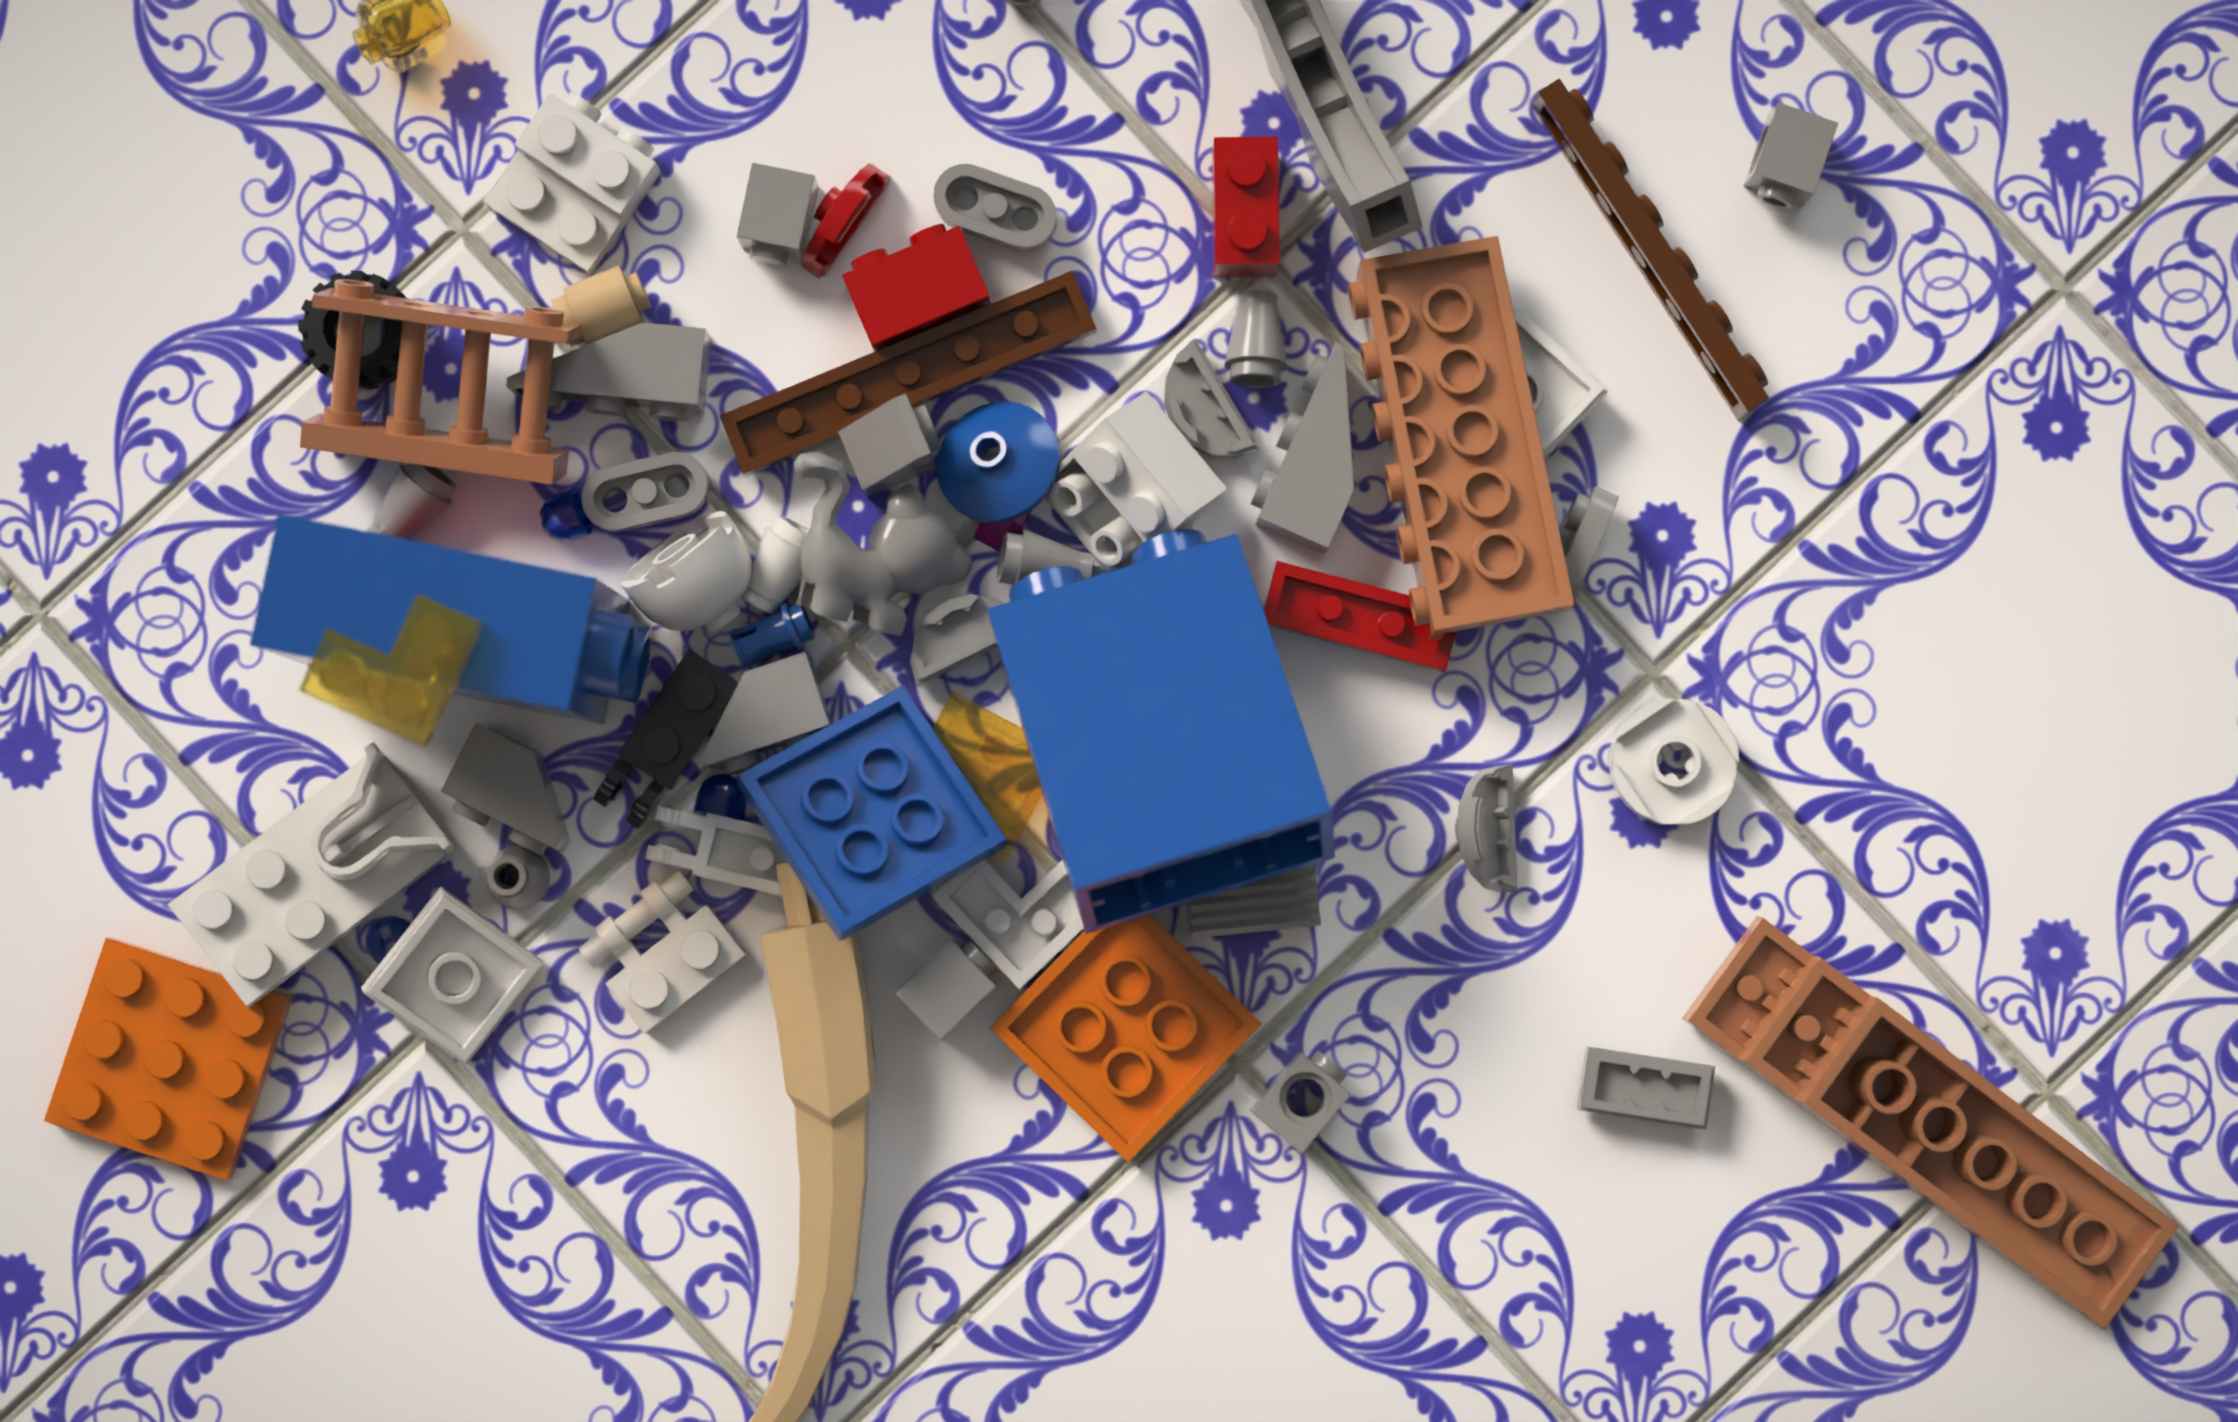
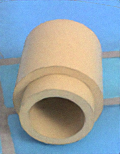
M620 265L563 288L565 294L551 300L554 309L564 312L563 321L582 324L581 337L570 342L571 347L583 342L590 344L639 323H644L641 311L651 308L650 301L637 272L625 276Z

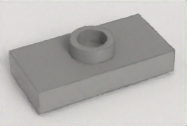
M1586 1046L1577 1110L1707 1130L1716 1066Z

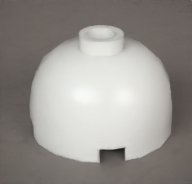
M717 511L697 519L696 521L703 529V531L697 534L692 533L684 536L678 530L651 549L627 572L632 580L622 581L621 587L634 605L650 621L674 631H690L705 625L709 632H713L728 624L740 613L741 609L736 604V601L748 589L752 573L750 550L741 532L727 512Z

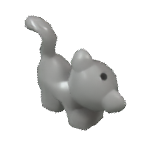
M821 452L800 454L794 461V470L800 478L822 479L826 486L824 493L814 507L810 529L801 545L800 568L802 576L797 605L810 608L817 615L847 622L854 605L853 620L866 623L873 630L901 636L907 618L904 608L897 602L890 600L895 593L905 592L922 595L941 584L952 585L964 580L970 573L974 558L965 548L957 544L955 535L947 522L936 511L927 507L925 499L918 488L907 483L894 492L888 501L887 513L872 527L868 539V549H863L836 524L839 511L851 488L841 461Z

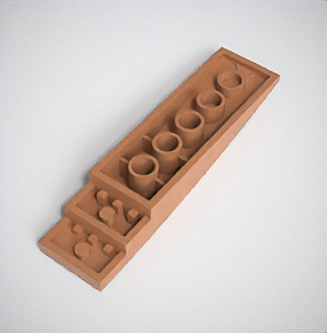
M1755 917L1682 1018L1831 1131L2104 1330L2180 1226L1880 998L1868 994L1821 957L1813 956L1763 917Z

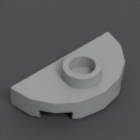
M1193 339L1176 355L1165 379L1164 406L1169 419L1194 449L1211 457L1237 458L1259 450L1257 442L1197 340Z
M968 594L946 600L927 614L914 637L910 659L916 686L919 687L996 649L997 645L987 609L1004 603L996 598Z
M1512 764L1492 766L1477 772L1465 787L1455 823V835L1459 842L1460 853L1470 875L1484 888L1497 892H1517Z

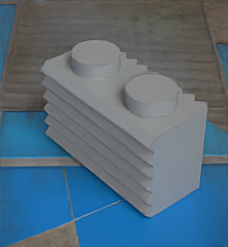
M1315 864L1189 902L1191 938L1321 925Z

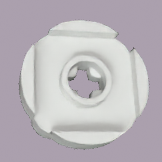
M1659 699L1635 710L1618 728L1614 741L1608 750L1610 776L1620 799L1638 816L1648 819L1657 825L1691 824L1712 815L1730 797L1734 787L1733 782L1737 775L1739 748L1729 725L1712 708L1686 699ZM1667 744L1673 751L1685 748L1690 755V758L1683 764L1688 774L1680 780L1673 773L1663 776L1657 765L1663 760L1662 754L1659 751Z

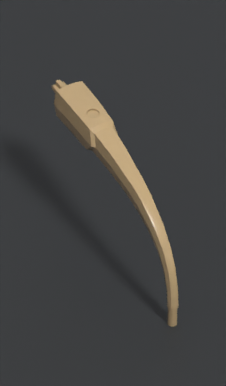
M788 862L776 865L788 926L767 930L760 937L777 1023L785 1089L794 1104L800 1180L799 1261L792 1316L776 1368L756 1412L748 1422H798L804 1415L844 1332L857 1282L868 1177L869 1099L876 1087L873 1028L859 934L856 932L839 942Z

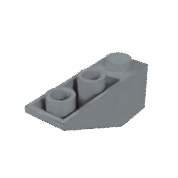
M639 323L555 357L552 362L548 410L561 409V401L568 400L586 402V411L595 414L622 416L624 415L625 406L650 408L649 417L654 419L677 422L687 421L688 412H705L712 338L705 328ZM525 370L507 377L506 387L516 396H523Z
M1338 343L1334 344L1329 358L1316 354L1301 388L1312 393L1303 416L1294 412L1290 413L1276 447L1287 451L1277 474L1265 469L1250 503L1262 509L1256 525L1324 555L1329 549L1354 492L1344 346Z

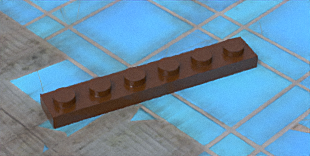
M1560 78L1538 91L1531 105L1736 419L1739 420L1769 399V396L1763 389V387L1768 385L1763 369L1751 354L1746 353L1742 356L1729 337V334L1733 332V327L1727 314L1715 300L1706 302L1694 284V281L1698 279V273L1692 261L1680 247L1672 250L1660 232L1659 228L1664 223L1656 206L1645 194L1637 197L1624 176L1629 173V169L1619 150L1610 141L1602 144L1589 124L1594 121V115L1585 98L1575 88L1568 92Z
M1070 271L719 415L743 475L747 477L840 439L838 431L902 394L906 393L911 407L915 408L1097 333V328L1074 273Z

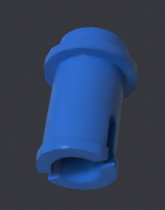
M785 602L780 604V612L742 628L730 630L729 634L733 640V647L744 668H749L754 663L795 646L799 651L806 649V642L815 639L816 636L810 618L803 606L794 605L791 607Z

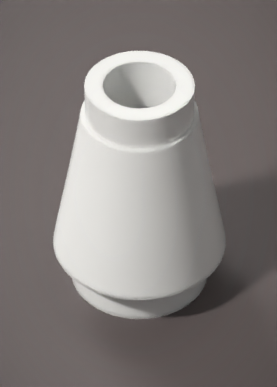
M779 515L773 527H765L752 565L748 589L742 595L746 601L767 613L775 614L779 605L787 599L801 582V545L809 531L807 527L783 515Z

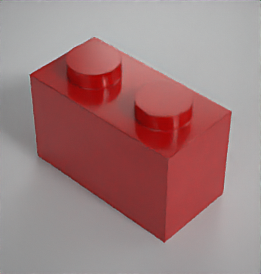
M1278 136L1214 137L1212 147L1213 277H1276L1280 264Z
M944 224L925 228L909 238L911 246L888 255L885 248L868 252L851 262L852 271L842 274L874 352L991 304L989 293L960 225L950 230H946Z

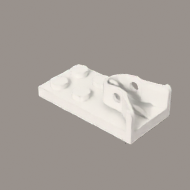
M374 742L363 748L367 756L168 904L169 908L248 1008L456 852L452 840L436 824Z

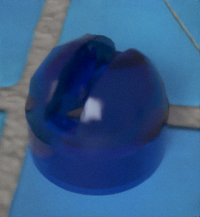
M570 487L559 491L544 501L540 509L541 525L544 533L560 542H566L592 534L593 524L583 510L581 493L577 488Z
M714 774L703 781L697 792L693 812L705 816L706 813L744 821L747 799L737 786L738 779L726 774Z
M386 916L375 921L366 935V949L370 957L380 964L388 954L381 932L382 927L389 925L395 945L412 922L400 916Z

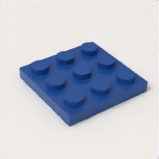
M903 685L738 775L737 786L839 942L1003 850L1007 840Z

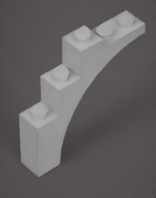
M1239 0L1257 28L1270 75L1297 118L1310 165L1364 253L1423 228L1411 181L1368 106L1328 20L1321 0Z

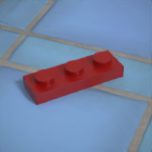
M1276 561L1263 609L1269 627L1440 672H1445L1447 669L1456 631L1448 632L1440 640L1429 641L1426 625L1416 627L1414 624L1409 595L1281 561Z

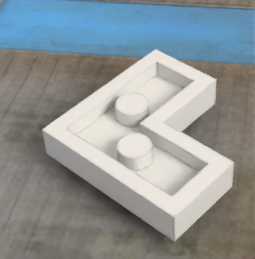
M986 860L948 880L931 896L1019 990L1084 929L1063 860L1023 898L1010 887Z

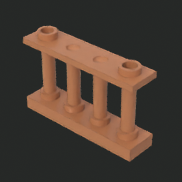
M335 280V288H329L313 294V308L339 311L331 406L324 407L323 414L320 413L302 422L300 448L553 485L567 475L569 450L550 447L551 439L545 436L554 343L568 344L581 337L582 324L563 321L564 312L551 308L526 307L523 316L374 294L373 283L358 280ZM365 315L402 320L394 414L387 416L386 423L363 420V411L357 409ZM428 324L465 330L456 424L449 426V432L425 429L426 420L419 418ZM491 334L529 339L519 434L512 435V441L488 438V429L482 427Z

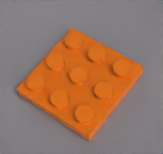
M1147 915L1088 934L1084 930L990 1029L1129 1163L1262 1023L1151 915Z
M106 937L44 1121L226 1181L232 1179L293 996L272 990L248 1008L220 972L113 937Z

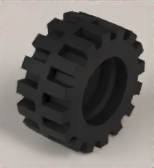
M351 270L349 275H343L340 272L330 276L331 281L323 285L320 282L312 289L314 293H318L329 288H335V280L348 279L373 283L374 294L407 298L395 285L385 278L374 273L370 275L358 270ZM305 299L301 308L305 312L303 320H298V331L302 334L303 338L300 344L316 369L333 381L336 352L334 326L338 320L339 311L313 308L312 299L311 301ZM383 318L385 322V336L381 345L372 353L361 356L359 387L366 388L367 390L377 389L379 384L383 382L390 384L397 380L402 320Z

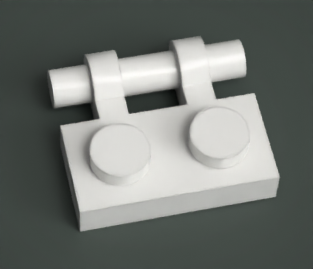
M680 869L661 884L656 880L640 892L643 897L641 900L616 919L608 916L595 927L597 934L578 948L582 956L593 968L612 954L620 960L625 968L605 984L644 1034L655 1028L748 955L709 904L703 906L687 919L677 906V903L694 891L695 888ZM660 918L670 930V933L642 954L631 939L656 919Z

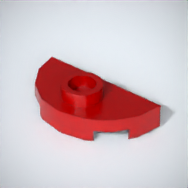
M868 163L856 173L842 191L835 186L828 191L815 211L814 218L820 223L808 243L802 258L801 267L819 279L821 276L824 277L890 183V175L874 164Z

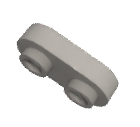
M958 164L945 170L939 176L934 186L933 199L937 214L951 228L960 225L964 233L1016 251L1030 252L1046 245L1056 230L1057 214L1054 202L1044 190L976 165ZM962 190L973 191L978 197L976 205L969 210L959 209L954 204L955 196ZM1031 211L1038 219L1037 224L1028 231L1018 229L1013 223L1017 213Z
M669 452L605 467L596 471L584 484L581 502L586 516L596 526L608 532H625L684 518L696 513L702 508L708 498L710 482L706 470L694 457L682 452ZM678 475L687 477L689 480L688 492L682 497H671L667 492L669 480ZM614 490H622L627 495V504L619 512L608 511L605 504L606 497Z
M1594 486L1589 497L1579 492L1577 493L1563 523V528L1572 531L1564 550V557L1574 601L1588 573L1619 499L1618 495Z

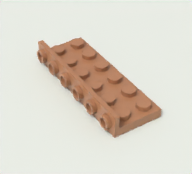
M1498 236L1360 260L1356 276L1357 281L1348 282V295L1354 320H1365L1369 342L1360 343L1361 362L1366 381L1377 380L1381 403L1372 404L1373 422L1378 441L1389 440L1393 464L1384 466L1385 482L1390 502L1401 501L1405 525L1398 526L1396 532L1403 565L1410 563L1414 565L1418 587L1409 589V601L1415 626L1426 625L1428 640L1435 641L1442 639L1444 634L1448 632L1572 610L1574 600Z

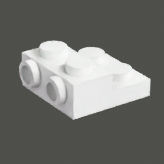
M550 92L516 141L515 146L518 148V151L487 194L483 203L591 276L655 183L661 171L656 162L649 158L654 151V147L643 138L625 127L621 129L617 136L597 123L602 113L573 92L569 93L565 101Z

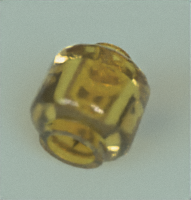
M361 0L356 7V18L359 28L352 31V37L357 48L369 64L374 65L380 61L393 72L403 73L442 50L447 42L446 29L452 24L442 0Z

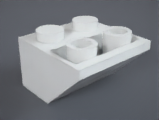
M1146 391L1104 418L1060 462L1056 480L1045 499L1089 552L1093 554L1106 572L1133 565L1132 555L1134 551L1147 540L1169 531L1185 529L1227 490V487Z

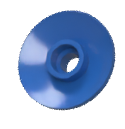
M993 402L971 410L951 427L941 444L942 449H939L936 469L942 493L958 512L976 521L1000 523L1023 516L1035 508L1047 496L1059 471L1060 448L1052 427L1037 411L1020 403ZM1000 446V452L995 459L982 461L983 456L988 450Z

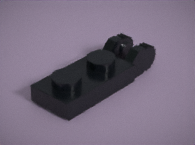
M688 649L618 752L621 758L610 769L594 794L593 800L606 807L618 797L624 787V783L634 768L637 767L654 779L642 795L635 800L626 819L627 823L636 829H640L667 790H674L718 725L739 682L691 649Z

